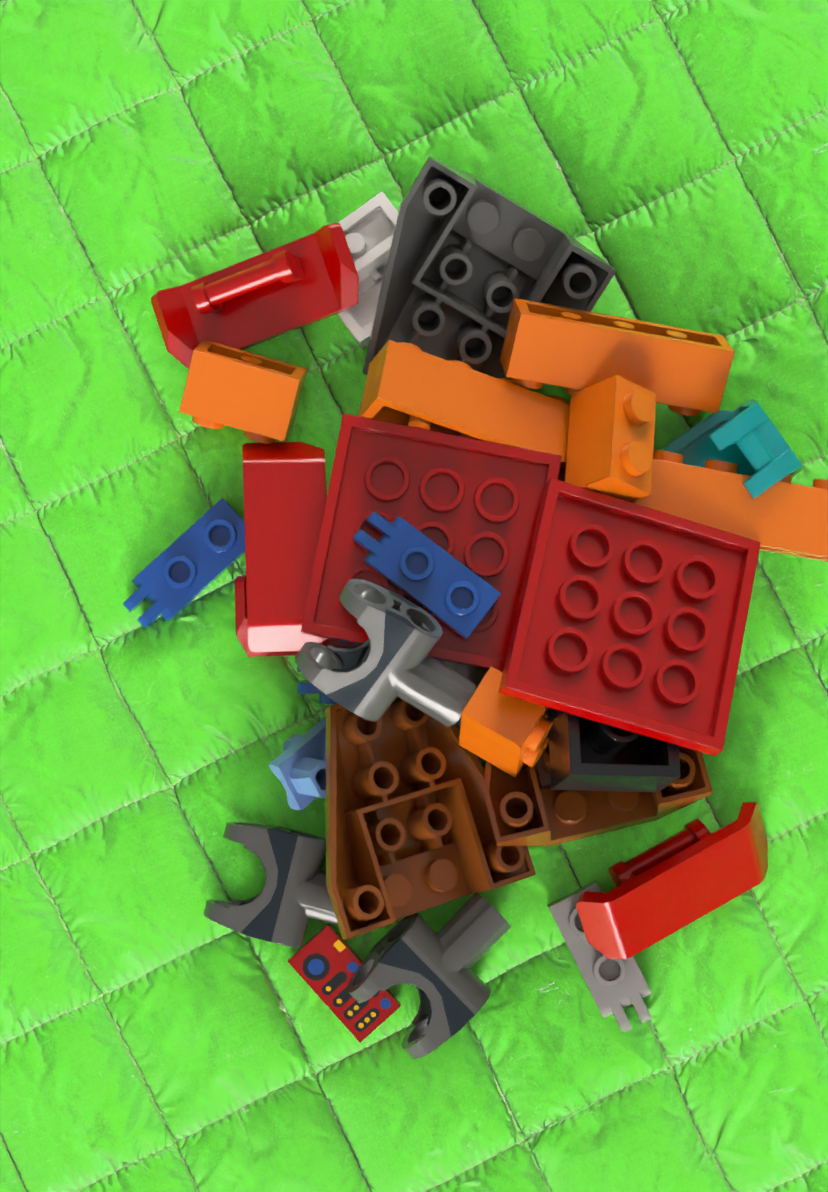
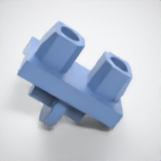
M326 716L304 735L293 734L283 743L284 752L268 764L273 774L284 786L287 793V802L291 809L302 811L315 798L326 797Z

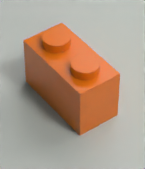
M204 339L193 351L179 412L193 416L192 421L206 428L222 429L226 425L244 430V436L255 442L270 444L276 442V440L284 442L293 428L308 368Z
M617 374L572 394L570 400L565 482L628 502L651 495L657 394Z
M490 666L461 713L459 745L516 778L524 764L532 768L535 766L548 744L549 738L546 736L553 723L546 719L548 707L498 693L503 673Z

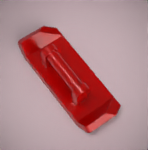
M337 222L325 225L313 234L184 285L160 290L151 297V304L167 351L184 366L190 368L193 351L204 339L244 350L354 307L358 304L359 277L343 229Z
M304 442L245 443L242 446L248 649L251 652L299 651L305 642L322 643L327 640V638L300 633L326 503L324 449Z
M743 802L738 819L713 834L709 832L699 819H695L686 824L684 830L625 863L619 861L609 867L608 870L616 888L607 893L583 891L576 903L587 942L609 959H627L759 885L764 880L768 869V846L758 802Z

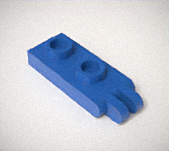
M223 498L220 499L132 580V583L138 589L123 605L129 612H132L146 599L150 601L152 606L138 618L139 623L144 628L149 626L160 615L167 621H170L245 553V525L243 519Z
M373 511L366 521L383 536L377 542L361 529L357 531L353 536V540L369 552L363 561L466 640L501 593L403 518L397 516L391 524Z

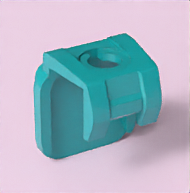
M753 399L748 400L733 412L719 410L718 413H712L662 450L684 455L683 464L704 468L705 460H719L737 464V474L750 476L743 482V485L753 499L789 474H792V477H794L802 470L803 466L760 404Z

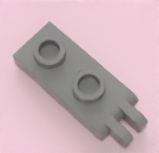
M594 881L547 906L602 1017L605 1018L613 1014L622 1033L632 1029V1026L623 1008L633 1004L642 1023L652 1019L643 1001V998L652 993L633 956L627 959H609L587 942L576 903L583 891L601 892L598 884Z

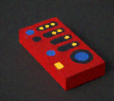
M328 923L288 959V963L361 1043L401 1006V1003L388 989L384 992L378 991L373 997L363 1003H358L348 993V984L363 961Z

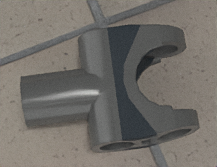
M363 579L349 580L339 593V600L345 609L357 618L356 622L365 629L369 639L364 644L352 649L337 648L330 644L326 647L312 641L305 642L295 656V663L300 672L311 684L334 702L366 720H380L398 696L448 727L454 725L461 718V713L474 694L476 686L475 683L428 655L443 634L438 621L424 609L395 592Z
M244 822L226 823L223 837L245 844L244 848L254 852L262 861L266 871L265 885L258 895L247 900H233V903L212 899L207 900L203 913L205 917L249 937L291 947H302L309 918L338 925L326 886V871L321 870L326 853V839L281 826Z
M475 893L437 933L418 913L406 916L372 948L353 974L347 991L358 1003H363L373 997L378 991L384 992L393 985L402 983L415 985L419 991L420 1006L418 1014L412 1021L414 1025L404 1037L401 1045L412 1058H421L437 1049L460 1031L486 1003L491 990L471 967L511 926L478 893Z

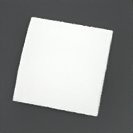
M383 191L338 222L343 229L359 277V298L357 305L338 313L337 316L362 349L369 344L398 216V211Z

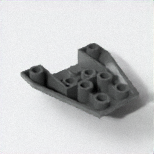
M429 156L400 204L362 370L363 374L367 375L369 363L388 340H392L397 343L406 342L414 344L422 352L448 361L464 362L471 366L473 370L495 378L511 379L505 375L500 362V356L514 298L591 312L616 273V269L564 230L467 172Z

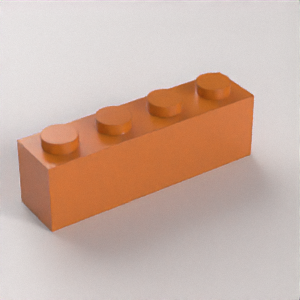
M514 298L500 362L506 377H510L516 385L530 389H541L544 384L562 386L571 395L617 374L656 393V403L668 405V408L673 412L686 416H698L700 411L719 412L735 351L723 335Z
M388 340L369 363L359 412L360 417L560 455L562 459L558 480L565 482L570 402L559 396H546L514 384L512 379L495 378L478 372L461 361H448L422 352L418 346L406 342L397 343Z
M653 450L651 495L631 503L761 542L760 550L828 562V480L814 479L813 486L809 487L791 483L792 474H789L753 499L743 485V482L750 476L737 474V464L719 460H705L703 468L683 464L684 455Z

